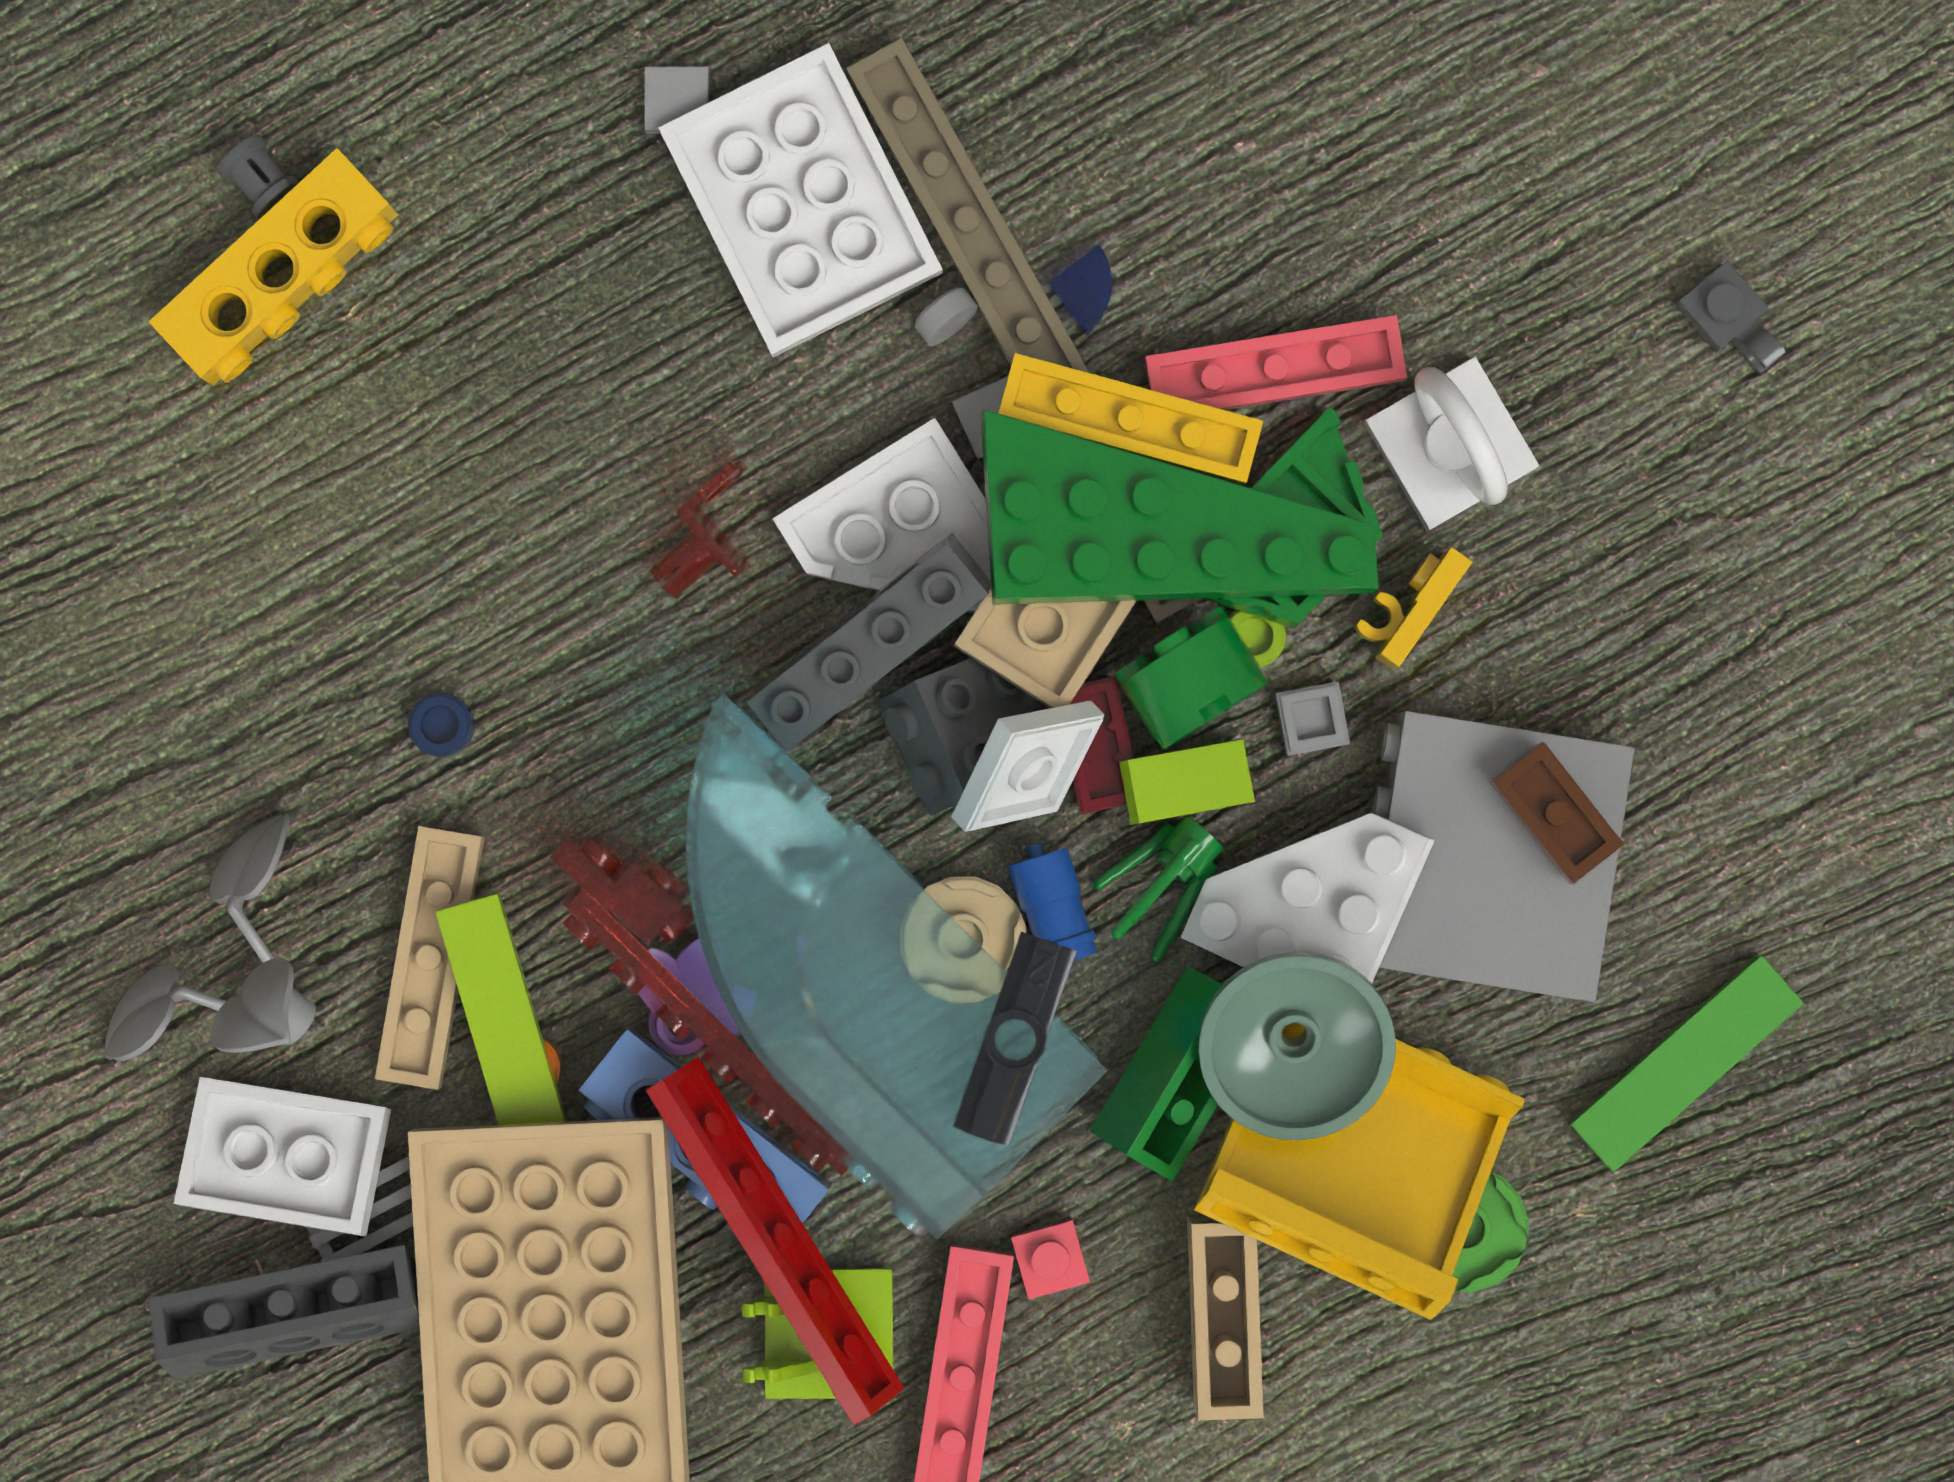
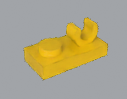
M1452 547L1446 550L1439 559L1429 553L1408 583L1417 591L1409 601L1408 605L1410 607L1404 615L1402 614L1401 605L1392 595L1379 592L1375 596L1373 601L1379 606L1384 607L1388 612L1389 620L1384 628L1376 629L1360 619L1354 626L1357 633L1368 641H1385L1374 658L1391 670L1400 667L1472 564L1470 559Z

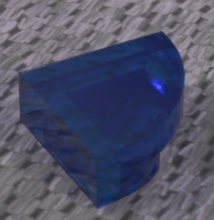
M1100 245L1050 281L1048 285L1086 336L1102 320L1112 292L1110 265Z

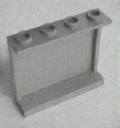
M1409 711L1398 714L1397 724L1387 723L1382 742L1381 761L1391 762L1387 787L1377 786L1372 813L1435 841L1379 968L1596 1002L1619 849L1575 884H1569L1489 782L1536 745L1544 742L1621 839L1635 748Z

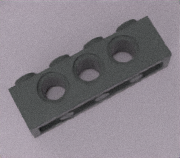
M949 534L758 685L746 703L785 751L788 752L987 596L991 587V580L954 534Z
M405 1245L148 1298L155 1359L173 1379L420 1328L416 1261Z

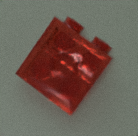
M589 837L585 842L581 839L567 838L550 857L554 863L647 945L657 943L662 938L668 943L674 942L699 914L691 906L692 904L681 895L689 886L661 861L659 863L654 861L650 866L645 862H633L620 875L617 870L624 862L598 839L592 840Z

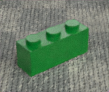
M1188 966L1089 1131L1172 1182L1218 1106V1103L1207 1088L1202 1074L1198 1044L1200 1027L1205 1011L1223 984Z

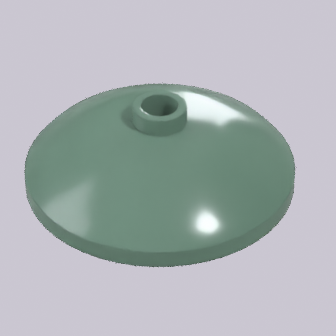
M1288 952L1271 955L1245 966L1232 975L1219 988L1205 1011L1199 1032L1198 1049L1200 1066L1207 1088L1218 1105L1232 1119L1251 1131L1271 1138L1307 1140L1323 1137L1349 1126L1362 1117L1376 1103L1383 1093L1393 1070L1396 1042L1388 1008L1380 993L1364 975L1348 964L1329 956L1310 952ZM1290 1023H1299L1305 1027L1304 1032L1295 1038L1285 1036L1282 1030Z

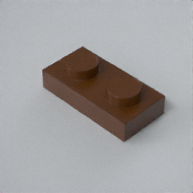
M1544 742L1536 745L1489 782L1569 884H1575L1624 845Z

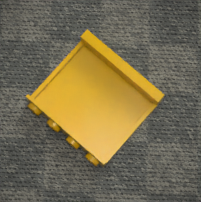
M1290 1023L1284 1027L1282 1033L1287 1037L1295 1038L1304 1032L1305 1027L1299 1023ZM1395 1039L1396 1051L1393 1070L1383 1093L1362 1117L1335 1133L1307 1140H1283L1251 1131L1234 1119H1231L1194 1210L1432 1320L1451 1301L1458 1282V1278L1452 1276L1509 1122L1523 1107L1525 1098L1510 1092L1509 1088L1502 1081L1494 1077L1473 1075L1451 1065L1450 1060L1436 1050L1415 1048Z

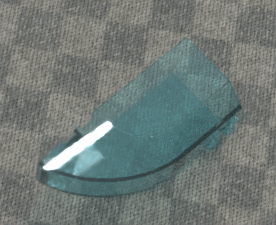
M723 693L713 704L701 738L691 781L686 829L687 876L692 911L701 947L712 978L730 1016L750 1048L769 1073L848 1152L845 1156L846 1159L843 1161L848 1170L870 1190L879 1182L895 1198L892 1202L893 1206L890 1208L891 1211L916 1236L919 1237L927 1229L938 1239L993 1189L1102 1077L1107 1069L1097 1060L1099 1056L1055 1014L1046 1040L1045 1051L1038 1062L1009 1147L954 1128L953 1123L984 1038L985 1028L991 1018L1007 971L924 891L926 887L858 821L854 822L850 818L842 824L825 807L833 797L737 703ZM1013 1019L1006 1021L999 1026L995 1034L996 1047L1002 1054L1008 1057L1017 1058L1024 1056L1034 1045V1030L1023 1020Z

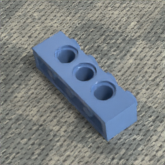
M632 1026L626 1029L579 1089L580 1092L589 1098L584 1108L597 1120L644 1118L637 1111L635 1105V1097L638 1090L642 1086L656 1084L683 1066ZM727 1102L803 1224L829 1191L832 1184ZM669 1129L671 1164L690 1178L684 1187L704 1205L715 1210L717 1207L715 1201L702 1180L695 1173L692 1164Z

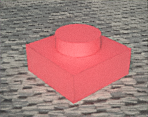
M1072 1218L1011 1235L1028 1300L1090 1282Z

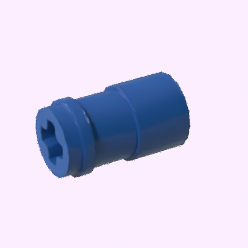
M1041 842L1026 847L1030 859L1010 865L1008 869L1021 910L1026 913L1032 935L1076 950L1077 954L1074 960L1097 953L1094 943L1096 936L1094 930H1090L1079 896V893L1082 892L1068 847L1048 854L1044 853Z

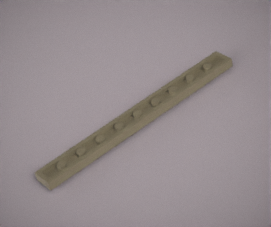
M900 38L846 68L851 82L973 300L979 306L978 309L1010 366L1012 365L1014 354L1017 353L1089 373L904 40ZM1203 598L1142 600L1156 625Z

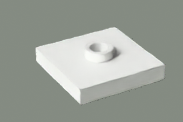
M1090 700L999 718L952 814V819L966 832L1057 812L1103 721L1104 713Z

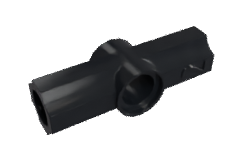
M1022 931L1020 932L954 1120V1128L1009 1147L1038 1062L1045 1051L1046 1040L1076 957V950ZM1013 1019L1023 1020L1028 1023L1035 1034L1034 1045L1031 1050L1024 1056L1017 1058L1002 1054L995 1043V1034L999 1026Z

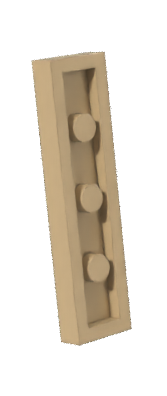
M418 826L375 1075L377 1080L436 1090L442 1088L458 987L435 912L438 909L474 899L485 838L483 836Z

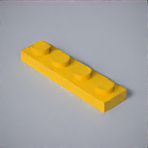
M1017 353L1014 354L998 414L1241 485L1247 483L1263 420Z

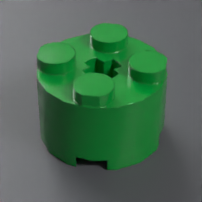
M1221 606L1190 626L1195 636L1192 637L1185 626L1153 646L1154 651L1150 655L1154 662L1151 663L1146 654L1114 674L1154 740H1158L1163 750L1193 733L1200 726L1224 711L1231 709L1269 683L1262 673V668Z

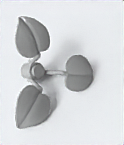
M289 814L279 815L260 823L238 838L221 857L210 885L211 899L218 904L227 903L228 913L262 963L247 976L243 985L237 988L235 995L228 1001L186 986L176 987L180 973L172 965H162L148 971L130 986L118 1003L108 1027L104 1057L109 1060L126 1061L148 1050L168 1026L174 1012V1003L183 1000L192 1001L218 1011L211 1026L210 1042L214 1047L223 1052H249L282 1044L290 1045L305 1034L314 1020L316 1005L293 988L294 971L292 965L284 958L273 957L243 912L244 900L256 897L269 882L276 869L292 819Z

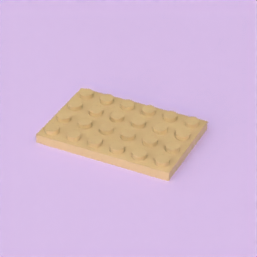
M653 1117L421 1128L409 1131L408 1147L429 1482H690L669 1128L664 1119Z

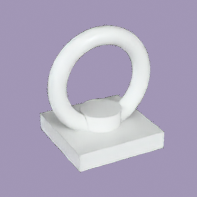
M1476 357L1446 374L1435 367L1421 369L1415 377V392L1375 414L1363 423L1427 532L1480 501L1488 505L1501 503L1507 495L1509 484L1539 467L1534 455Z

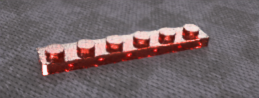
M577 884L559 902L571 914L562 924L589 950L600 942L611 952L617 960L609 969L635 995L644 987L649 989L663 1003L655 1014L682 1040L692 1031L709 1048L700 1058L727 1084L738 1076L754 1092L746 1103L773 1129L783 1120L799 1136L791 1146L818 1173L828 1164L842 1176L859 1159L824 1122L584 888Z

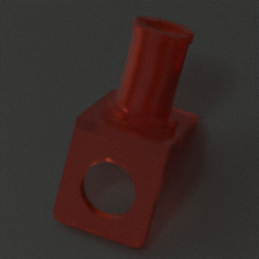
M742 461L730 462L676 511L689 525L688 529L691 534L658 564L650 568L651 574L657 582H660L662 579L666 581L681 568L662 587L676 599H679L683 592L716 562L724 565L734 576L745 574L752 567L703 511L748 469Z

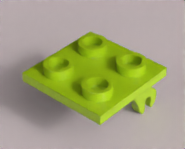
M830 1268L893 1368V1268ZM764 1284V1297L755 1301L742 1302V1316L752 1318L755 1315H765V1361L755 1366L743 1367L742 1382L755 1383L756 1380H765V1399H836L827 1381L805 1346L800 1342L797 1333L771 1291Z

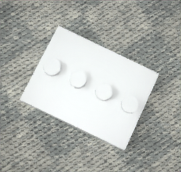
M829 43L658 127L772 357L780 355L943 274V269Z

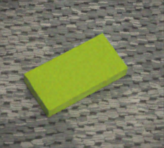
M1243 739L1119 762L1131 825L1255 802Z

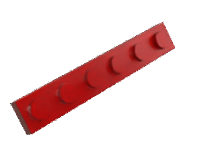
M697 1057L646 1089V1092L689 1159L695 1173L702 1180L725 1217L731 1231L736 1235L758 1270L764 1284L771 1291L786 1315L800 1342L805 1346L827 1381L833 1395L840 1402L853 1425L872 1416L905 1387L704 1064Z

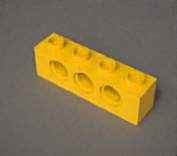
M336 148L159 311L149 323L201 379L212 386L220 379L228 383L238 377L251 364L253 356L250 352L267 336L272 340L280 337L296 323L300 317V313L296 309L312 294L316 293L318 296H323L344 278L347 270L343 266L361 249L365 253H369L380 246L392 233L394 227L390 222L399 214L341 151ZM325 215L338 216L341 226L337 237L326 244L314 243L311 237V230L316 220ZM278 258H290L293 262L291 279L283 286L268 287L265 282V271L268 265ZM231 301H243L246 306V318L242 325L232 331L221 330L218 316L222 307Z

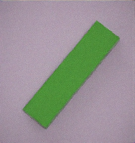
M1756 955L1570 1120L1568 1124L1609 1171L1614 1173L1801 1007L1804 1002L1762 955Z

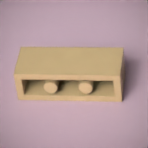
M1208 1216L1187 1217L1194 1411L1198 1421L1264 1418L1257 1239Z

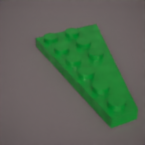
M983 410L981 430L992 605L1374 593L1379 588L1373 524L988 410Z

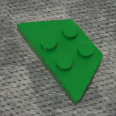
M1330 406L1251 489L1373 524L1376 543L1383 536L1373 507L1366 502L1363 496L1364 483L1355 460L1350 462L1338 431V427L1341 425L1339 416ZM1326 595L1203 599L1294 628Z

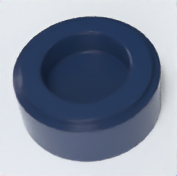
M434 693L422 698L413 707L409 716L408 729L412 741L421 751L432 756L449 757L460 753L468 746L474 734L475 721L471 709L463 700L446 693Z

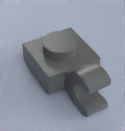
M1728 260L1675 305L1716 353L1729 342H1732L1748 364L1759 375L1786 353L1777 339L1755 322L1769 308Z

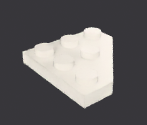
M935 418L772 518L807 575L879 591L949 534L953 533L991 580L986 499ZM983 599L966 612L975 613Z
M1369 813L1206 879L1181 938L1242 967L1259 959L1280 953L1310 952L1322 954L1348 964L1372 983L1435 840L1377 814Z

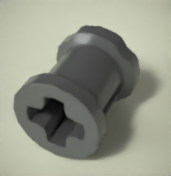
M259 134L253 135L235 146L221 160L216 170L224 180L232 179L254 204L251 212L258 220L300 182L295 175L286 176L265 151L267 143Z

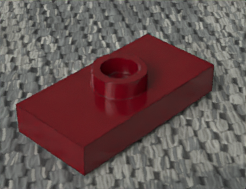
M1116 676L1084 683L1071 704L1091 700L1104 713L1103 721L1072 781L1080 815L1127 805L1119 762L1134 759Z

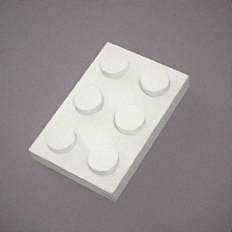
M200 1077L174 1204L366 1237L391 1109Z

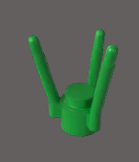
M1184 816L1175 827L1165 822L1151 839L1112 865L1110 869L1094 879L1092 883L1094 889L1101 890L1161 848L1163 849L1156 859L1164 869L1111 930V936L1114 939H1121L1175 877L1185 883L1193 876L1151 953V959L1156 963L1163 960L1199 896L1205 880L1212 877L1219 869L1213 863V860L1220 854L1223 847L1202 826L1188 816Z

